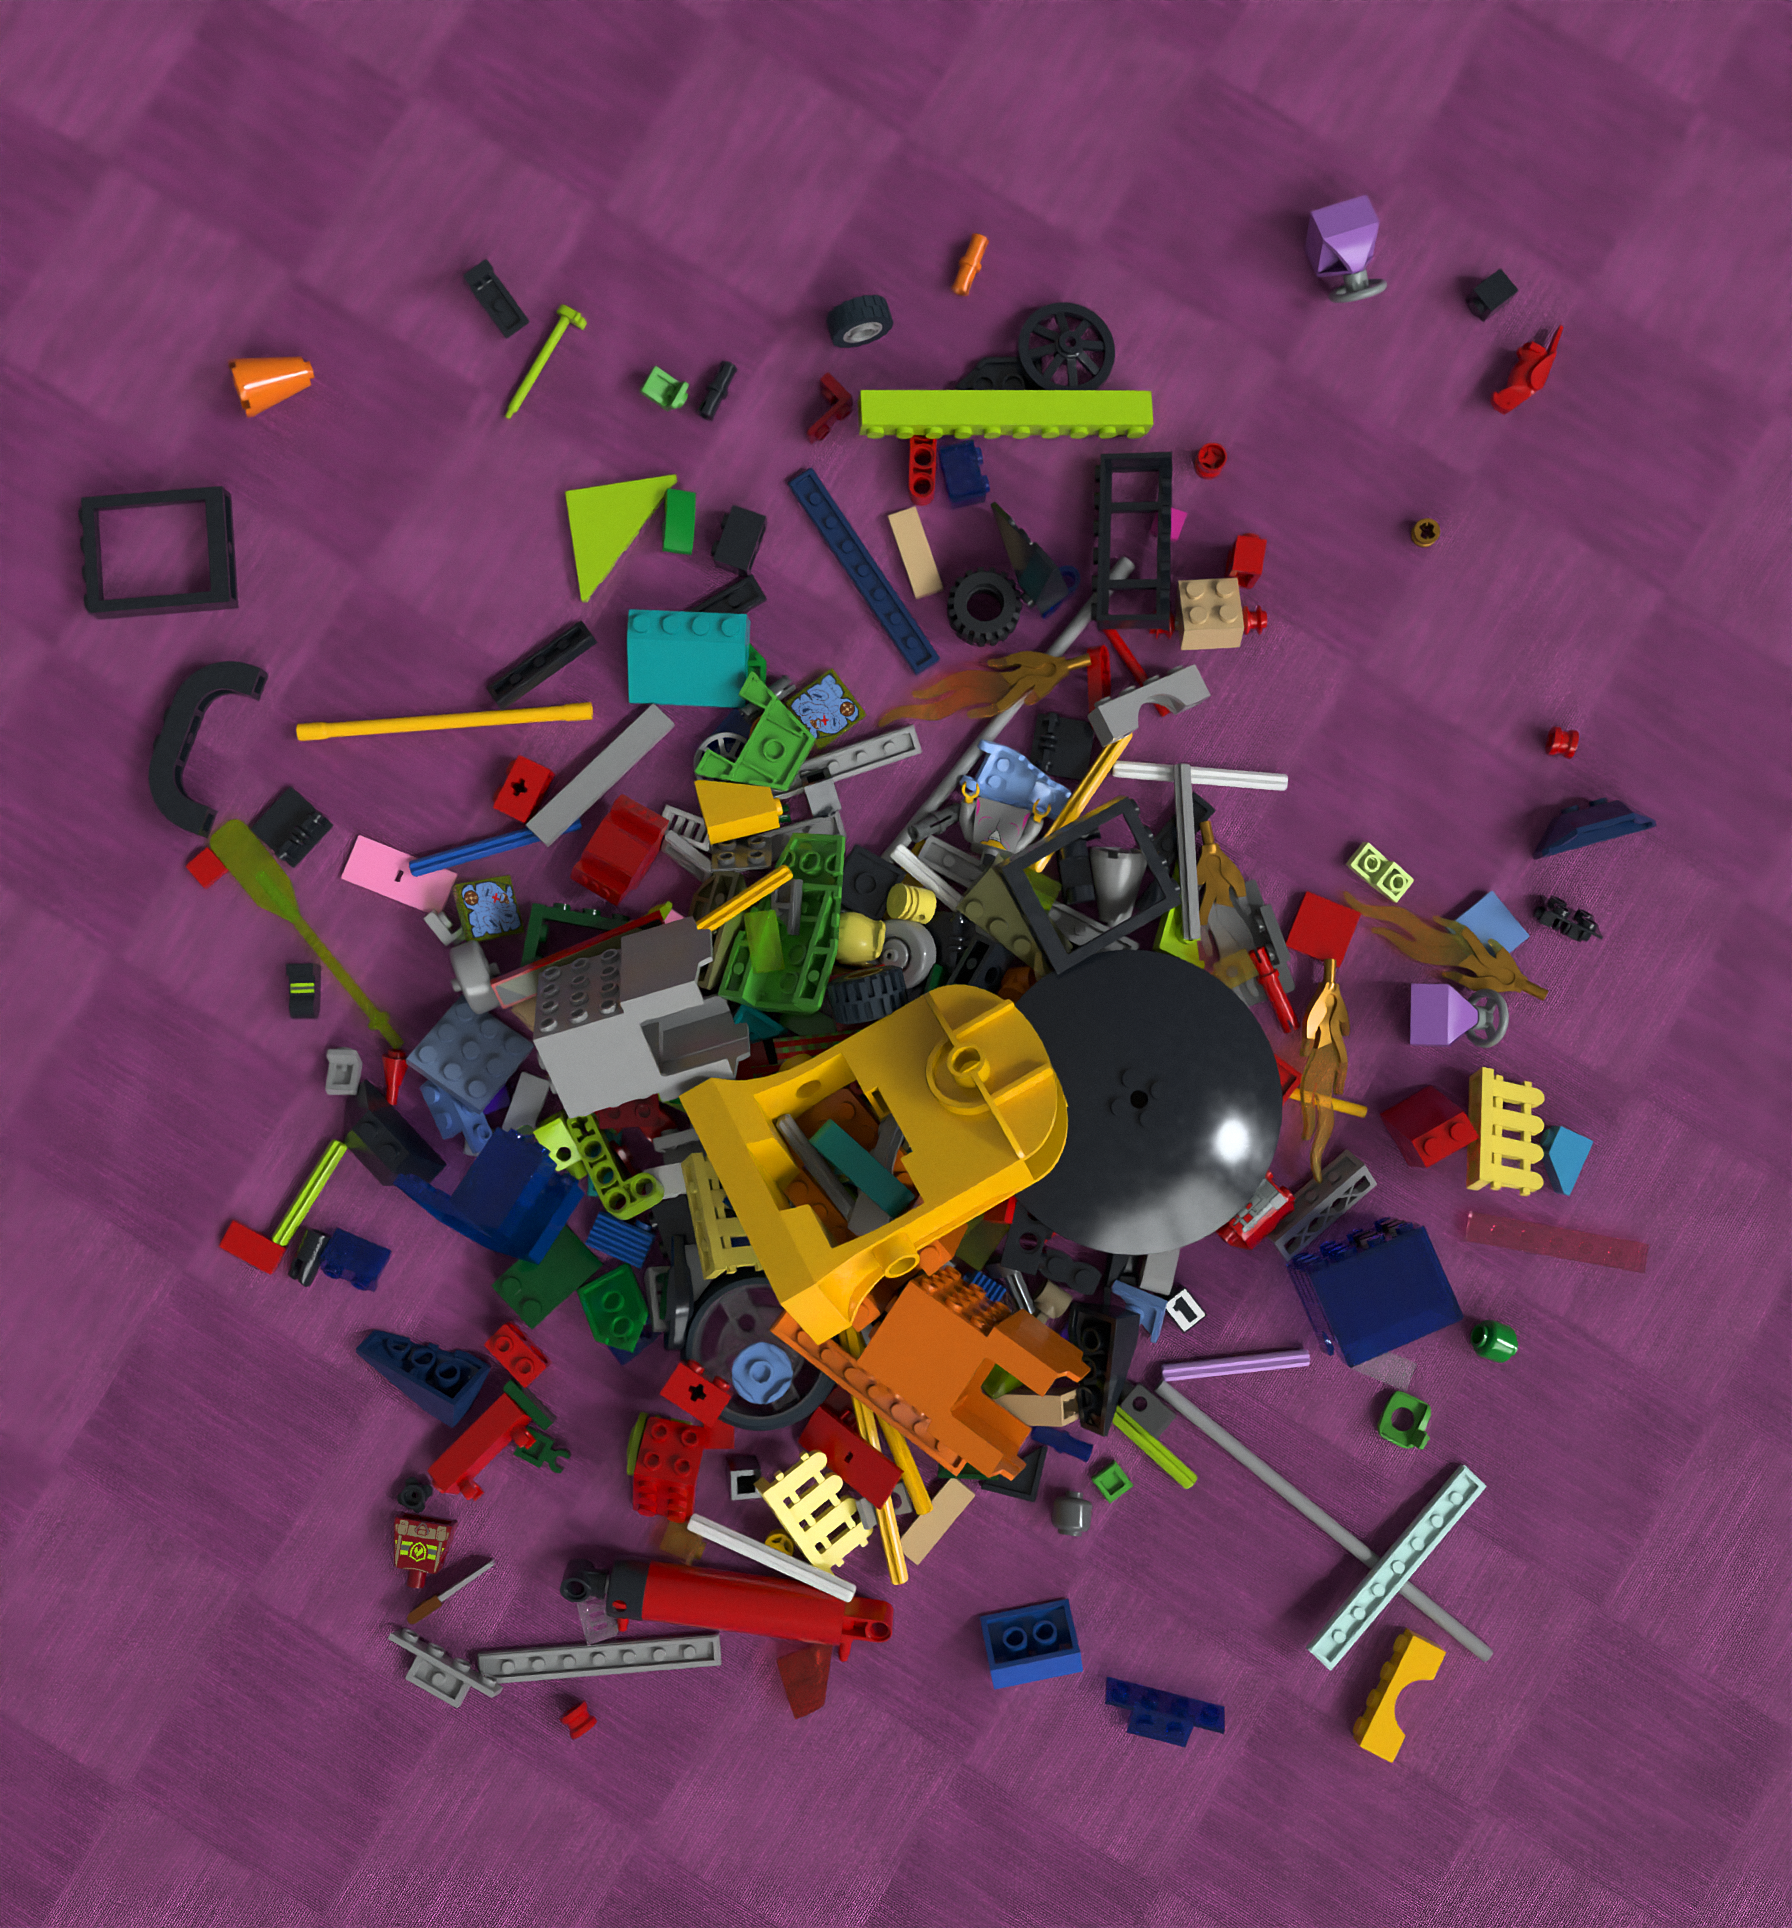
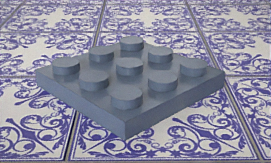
M461 995L406 1058V1064L480 1115L532 1052L534 1044L488 1012L482 1014L474 1013L465 996Z

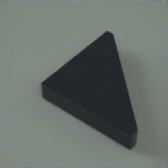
M1042 1445L1021 1458L1027 1465L1012 1481L999 1474L998 1480H985L981 1483L980 1488L1035 1503L1048 1447Z

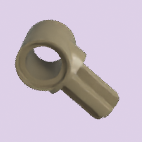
M1046 1279L1036 1290L1032 1298L1036 1309L1031 1315L1044 1324L1049 1317L1053 1319L1055 1317L1059 1318L1071 1303L1072 1295L1051 1280Z

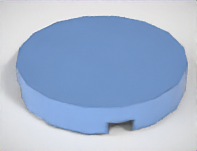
M767 1342L750 1344L742 1349L734 1359L732 1382L738 1394L748 1402L758 1404L772 1403L782 1397L791 1385L793 1376L792 1363L786 1352L776 1344Z

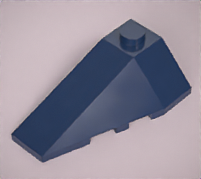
M374 1330L356 1348V1353L425 1412L452 1428L471 1409L491 1370L489 1364L468 1352L457 1349L455 1353L439 1349V1345L429 1343L428 1346L411 1342L408 1337L380 1330Z

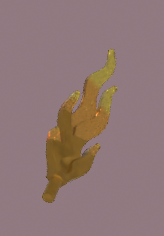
M1021 651L1003 658L990 659L987 663L991 668L1003 669L1015 666L1020 668L1012 672L966 670L950 675L926 690L913 691L912 696L927 700L947 691L956 690L953 695L934 704L900 706L887 713L879 721L878 726L882 728L890 722L903 717L939 721L964 707L979 703H992V705L970 710L967 712V717L969 719L991 717L1011 708L1030 690L1033 691L1024 699V703L1026 706L1032 705L1048 695L1064 677L1070 675L1069 671L1092 665L1089 653L1065 660V656L1055 657L1040 652Z

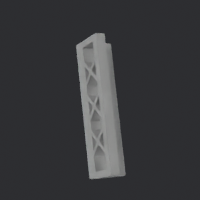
M1346 1149L1293 1195L1295 1197V1204L1293 1205L1295 1210L1287 1215L1267 1238L1288 1262L1373 1189L1377 1183L1365 1164ZM1364 1177L1365 1181L1353 1189L1355 1183ZM1341 1198L1340 1202L1334 1208H1331L1332 1203L1336 1199ZM1318 1217L1317 1223L1309 1227L1310 1222ZM1292 1237H1296L1295 1241L1285 1249L1283 1245Z

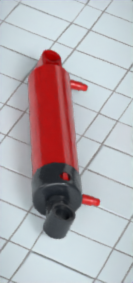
M616 1555L610 1575L609 1568L595 1569L594 1565L587 1559H572L567 1563L560 1585L561 1595L571 1602H582L589 1596H596L598 1599L604 1600L607 1594L606 1614L609 1617L617 1618L618 1630L620 1632L627 1630L629 1619L664 1622L839 1646L838 1654L841 1662L848 1660L851 1644L854 1639L885 1642L891 1638L893 1630L894 1608L887 1601L854 1596L850 1602H846L796 1579L652 1560V1558L632 1555Z

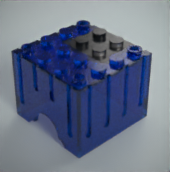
M1390 1216L1383 1217L1373 1222L1375 1227L1365 1231L1363 1228L1355 1229L1346 1234L1347 1239L1337 1243L1335 1240L1325 1242L1318 1246L1319 1251L1309 1254L1308 1251L1297 1254L1291 1258L1292 1263L1285 1265L1321 1349L1325 1354L1331 1356L1335 1350L1342 1363L1352 1368L1465 1318L1424 1225L1419 1226V1224L1412 1221L1407 1222L1404 1219H1391Z

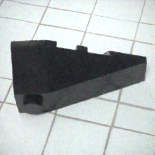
M1071 1302L1068 1325L1069 1342H1073L1075 1347L1084 1352L1081 1360L1091 1368L1089 1373L1079 1381V1387L1076 1390L1080 1425L1086 1430L1105 1437L1108 1436L1137 1345L1140 1314L1115 1305Z

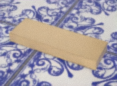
M916 507L888 515V520L915 599L943 591V585Z
M948 1478L931 1499L933 1510L925 1515H918L901 1535L900 1541L903 1554L918 1566L975 1497V1493L959 1479Z

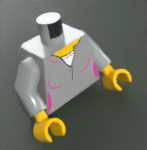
M966 781L961 786L965 799L961 801L959 823L965 840L971 843V851L982 854L979 867L983 870L998 853L1005 860L1032 845L1036 841L1044 823L1042 818L1046 817L1051 811V804L1048 805L1046 812L1038 811L1037 804L1040 799L1036 800L1032 811L978 797L980 789L977 782L976 790L973 793L965 791Z

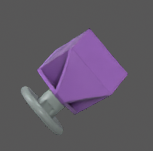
M1367 194L1311 211L1305 252L1316 276L1343 275L1345 285L1332 290L1328 295V299L1333 303H1346L1365 299L1381 293L1387 287V282L1384 279H1368L1366 267L1372 261L1380 223Z
M1411 983V1046L1450 1047L1461 1036L1466 1034L1467 1038L1475 1046L1489 1048L1496 1045L1505 1035L1509 1022V1012L1505 1000L1497 991L1488 988L1480 989L1466 1000L1449 984ZM1488 997L1485 1006H1476L1480 999ZM1496 1005L1499 1010L1497 1030H1495L1493 1025V1012ZM1473 1029L1485 1030L1488 1039H1481L1475 1034Z

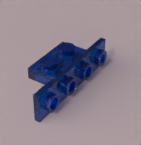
M1111 1677L1106 1679L1105 1704L1131 1710L1127 1721V1733L1181 1747H1186L1193 1727L1224 1734V1706Z

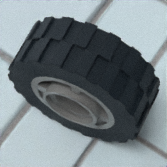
M874 294L846 300L842 304L835 306L832 311H829L828 316L825 318L832 343L839 348L860 347L861 345L872 343L886 335L894 324L887 300L883 296Z

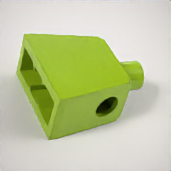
M562 1109L538 1122L533 1133L555 1170L559 1172L566 1169L571 1180L574 1182L586 1176L588 1171L568 1130V1115ZM567 1147L571 1153L565 1154L560 1148Z

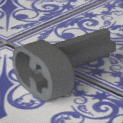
M1002 1254L988 1259L984 1264L990 1278H1004L1017 1310L1019 1311L1023 1308L1030 1314L1035 1312V1305L1021 1272L1001 1267Z

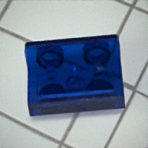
M337 1228L320 1256V1267L323 1273L332 1279L337 1280L341 1278L350 1282L358 1290L375 1292L378 1288V1280L392 1256V1250Z

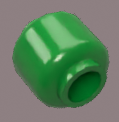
M1484 1320L1477 1324L1471 1332L1470 1342L1474 1352L1482 1358L1496 1363H1504L1511 1356L1515 1355L1518 1350L1516 1333L1509 1325L1495 1320Z

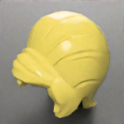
M857 912L841 913L838 951L835 961L857 968L872 967L873 964L866 961H873L880 956L885 939V923L882 920H872Z

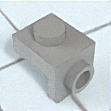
M348 1047L328 1049L326 1057L329 1061V1069L325 1086L327 1094L357 1095L363 1064L358 1052Z

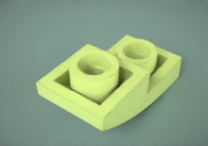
M1362 842L1345 864L1360 878L1394 903L1398 902L1414 881L1394 861L1387 860L1369 842Z

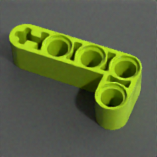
M592 1114L571 1119L568 1117V1130L602 1204L610 1214L620 1220H627L653 1207L662 1200L665 1192L664 1186L653 1175L642 1172L628 1180L626 1179L617 1157L609 1145V1140L604 1130L599 1129V1121ZM583 1123H585L587 1132L591 1134L590 1136L582 1131L584 1129ZM597 1146H601L600 1154L597 1157L591 1158L592 1150ZM613 1171L614 1175L612 1180L609 1183L604 1184V1176L608 1172ZM648 1183H653L652 1191L648 1195H642L643 1187ZM625 1197L626 1204L624 1207L616 1210V1202L620 1198Z

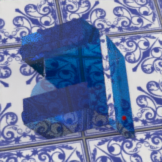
M523 1125L517 1130L510 1128L508 1132L497 1127L452 1196L438 1188L436 1189L430 1183L411 1173L407 1177L399 1173L393 1182L395 1186L438 1221L477 1244L537 1265L540 1264L585 1194L578 1186L580 1181L567 1172H564L563 1175L555 1172L557 1164L548 1156L551 1151L537 1142L534 1143V1129L530 1125Z

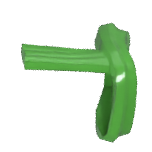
M1395 1391L1381 1413L1377 1432L1383 1439L1402 1448H1413L1415 1446L1423 1450L1430 1439L1425 1429L1431 1417V1408L1427 1403L1402 1391ZM1401 1407L1408 1408L1414 1416L1413 1425L1406 1431L1397 1430L1391 1421L1393 1412Z

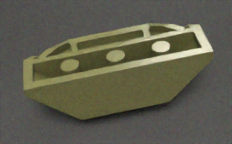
M733 871L713 872L712 876L693 894L687 917L693 916L695 922H697L745 890L747 887L743 874ZM752 905L711 932L713 961L700 967L697 982L699 987L711 990L723 979L735 938L739 931H744L750 919L747 916L752 909Z

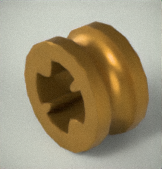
M1430 518L1421 519L1411 530L1412 541L1415 545L1423 548L1431 546L1440 536L1438 523ZM1426 527L1431 530L1429 533L1431 539L1428 536L1425 539L1420 536L1422 530Z

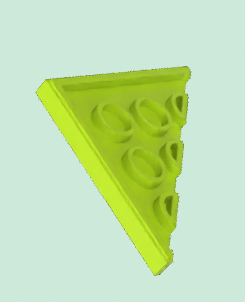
M676 474L565 491L580 595L583 603L589 601L592 593L613 569L616 561L639 534L648 518H651L663 502L667 488L671 489L678 482Z

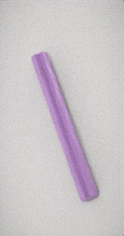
M1298 1349L1163 1364L1161 1366L1162 1379L1167 1382L1302 1367L1310 1364V1356L1308 1350Z

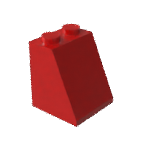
M1428 1085L1379 1114L1408 1166L1428 1168L1479 1138L1465 1112L1432 1085Z

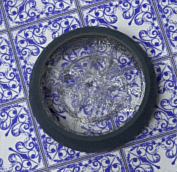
M755 1267L737 1270L734 1274H727L708 1286L698 1300L694 1302V1314L687 1325L685 1346L680 1350V1359H684L687 1362L689 1359H693L705 1367L704 1373L713 1379L715 1376H719L733 1384L732 1369L728 1367L726 1362L728 1356L738 1355L742 1349L750 1344L757 1343V1341L776 1344L784 1350L792 1363L793 1376L791 1385L785 1394L772 1402L773 1407L752 1408L738 1404L730 1399L717 1418L726 1424L740 1429L769 1431L790 1426L810 1415L829 1395L835 1381L818 1369L810 1385L801 1394L794 1379L801 1371L805 1358L768 1330L783 1308L767 1303L755 1304L748 1289L773 1288L764 1270L755 1271ZM722 1304L728 1319L724 1322L718 1334L716 1344L717 1355L703 1362L701 1352L703 1332L714 1310ZM743 1314L752 1315L756 1321L755 1327L752 1329L743 1328L740 1325V1316ZM837 1334L833 1336L831 1339L838 1345H840L839 1336ZM699 1384L697 1387L692 1386L695 1389L694 1396L698 1397L700 1394H704V1386L702 1384Z

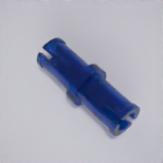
M1034 1426L1030 1439L1054 1448L1056 1453L1061 1454L1064 1452L1083 1462L1089 1460L1093 1450V1444L1070 1436L1069 1431L1064 1429L1059 1431L1049 1426Z

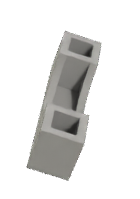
M1179 665L1167 672L1168 676L1160 679L1159 675H1156L1143 682L1144 686L1137 690L1135 686H1131L1119 693L1120 697L1114 700L1108 696L1094 704L1095 709L1087 717L1103 747L1129 736L1138 729V713L1142 704L1156 703L1165 706L1174 715H1177L1199 705L1211 696L1196 665H1191L1185 669L1183 665Z

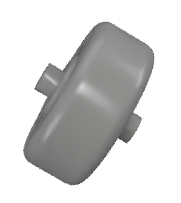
M901 919L883 921L886 931L882 952L875 960L866 962L873 964V966L885 964V966L901 967L906 989L919 986L927 980L932 965L936 963V947L931 934L919 922Z
M470 940L453 947L449 952V956L456 978L451 980L455 992L462 990L470 1008L476 1014H482L499 1007L501 1004L490 983V980L501 974L497 963L489 964L481 946L475 940Z

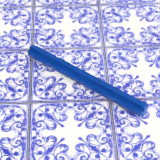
M580 817L561 835L580 830L582 828ZM526 827L409 862L411 874L414 877H418L541 840Z

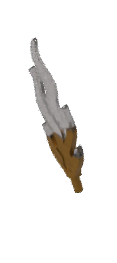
M1204 821L1199 823L1203 846L1200 847V858L1196 865L1198 895L1203 884L1205 889L1199 908L1200 940L1207 957L1212 956V944L1208 935L1210 928L1219 950V980L1234 991L1247 1005L1237 982L1236 960L1239 954L1243 961L1245 986L1253 997H1257L1259 993L1254 985V968L1249 957L1246 955L1252 949L1255 951V944L1247 925L1234 908L1229 897V887H1231L1239 907L1244 914L1250 915L1251 909L1247 901L1245 883L1239 869L1223 853L1219 844L1215 843L1211 821Z

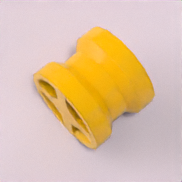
M780 1528L771 1531L765 1540L766 1545L792 1556L795 1543L785 1529Z

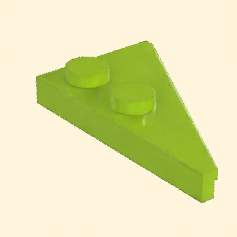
M1177 858L1172 878L1176 880L1180 887L1179 863ZM1181 904L1162 914L1152 950L1179 957L1202 969L1205 967L1204 960H1199L1197 941L1201 940V936L1199 939L1194 940L1183 938Z

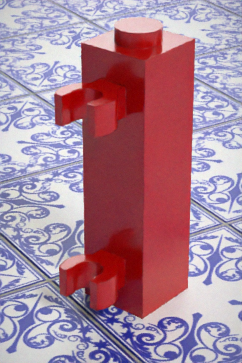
M504 1392L427 1469V1472L433 1478L431 1480L432 1485L440 1493L458 1495L461 1492L467 1500L472 1498L474 1501H477L485 1492L473 1479L512 1440L520 1448L524 1446L526 1449H529L537 1441L525 1428L533 1419Z

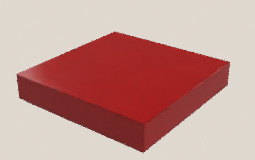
M1305 891L1286 937V946L1291 950L1323 963L1324 959H1336V968H1340L1361 913Z

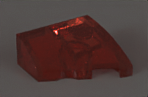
M810 1643L804 1649L777 1657L776 1659L795 1720L811 1714L825 1705L832 1645Z

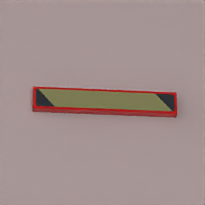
M660 910L494 978L490 980L491 986L502 1008L506 1009L537 996L538 976L545 969L571 964L579 958H591L601 955L609 949H621V937L663 925L665 921Z

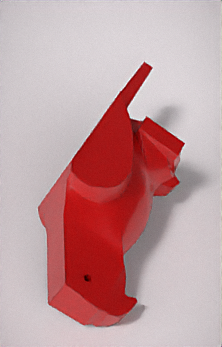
M1562 325L1557 327L1547 351H1545L1546 348L1533 341L1524 343L1521 347L1517 348L1518 362L1513 366L1509 374L1506 388L1499 393L1496 391L1491 393L1490 402L1494 410L1502 415H1506L1544 387L1557 354L1556 349L1564 328Z

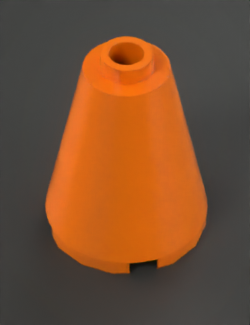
M302 356L233 358L227 360L228 367L232 370L234 376L232 377L242 408L243 410L245 409L247 418L254 417L311 386L310 379L315 378L310 361L304 362Z

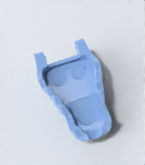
M981 739L977 747L987 752L975 778L963 775L959 784L962 785L966 781V788L974 792L977 782L980 789V797L1032 811L1036 800L1040 799L1037 804L1038 811L1046 812L1048 805L1051 804V811L1047 817L1055 820L1072 796L1071 791L1051 780L1018 751L1003 744Z

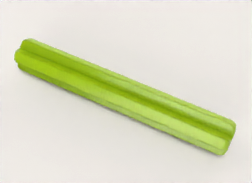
M335 1139L331 1140L273 1233L271 1239L278 1245H288L347 1150V1146L343 1142Z
M1118 1404L1112 1423L1185 1489L1192 1487L1198 1478L1197 1475Z

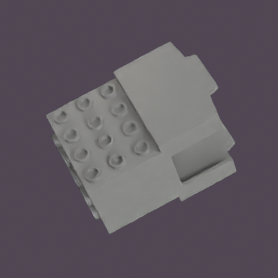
M693 916L621 937V949H609L601 955L591 958H579L571 964L561 967H549L539 973L533 1042L538 1050L537 1059L542 1070L546 1069L549 1074L550 1089L553 1094L558 1093L569 1119L587 1116L608 1107H618L625 1102L635 1099H645L656 1093H659L662 1102L676 1099L681 1094L711 1077L736 1080L738 1062L751 1056L748 1024L734 1023L726 999L720 997L718 993L707 997H702L697 982L700 967L713 961L712 933L710 928L698 930Z

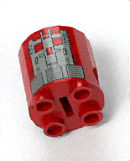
M1269 1170L1246 1205L1230 1221L1215 1231L1229 1246L1252 1251L1287 1215L1295 1210L1293 1206L1295 1204V1197L1285 1186L1282 1185L1278 1188L1272 1180L1274 1176Z

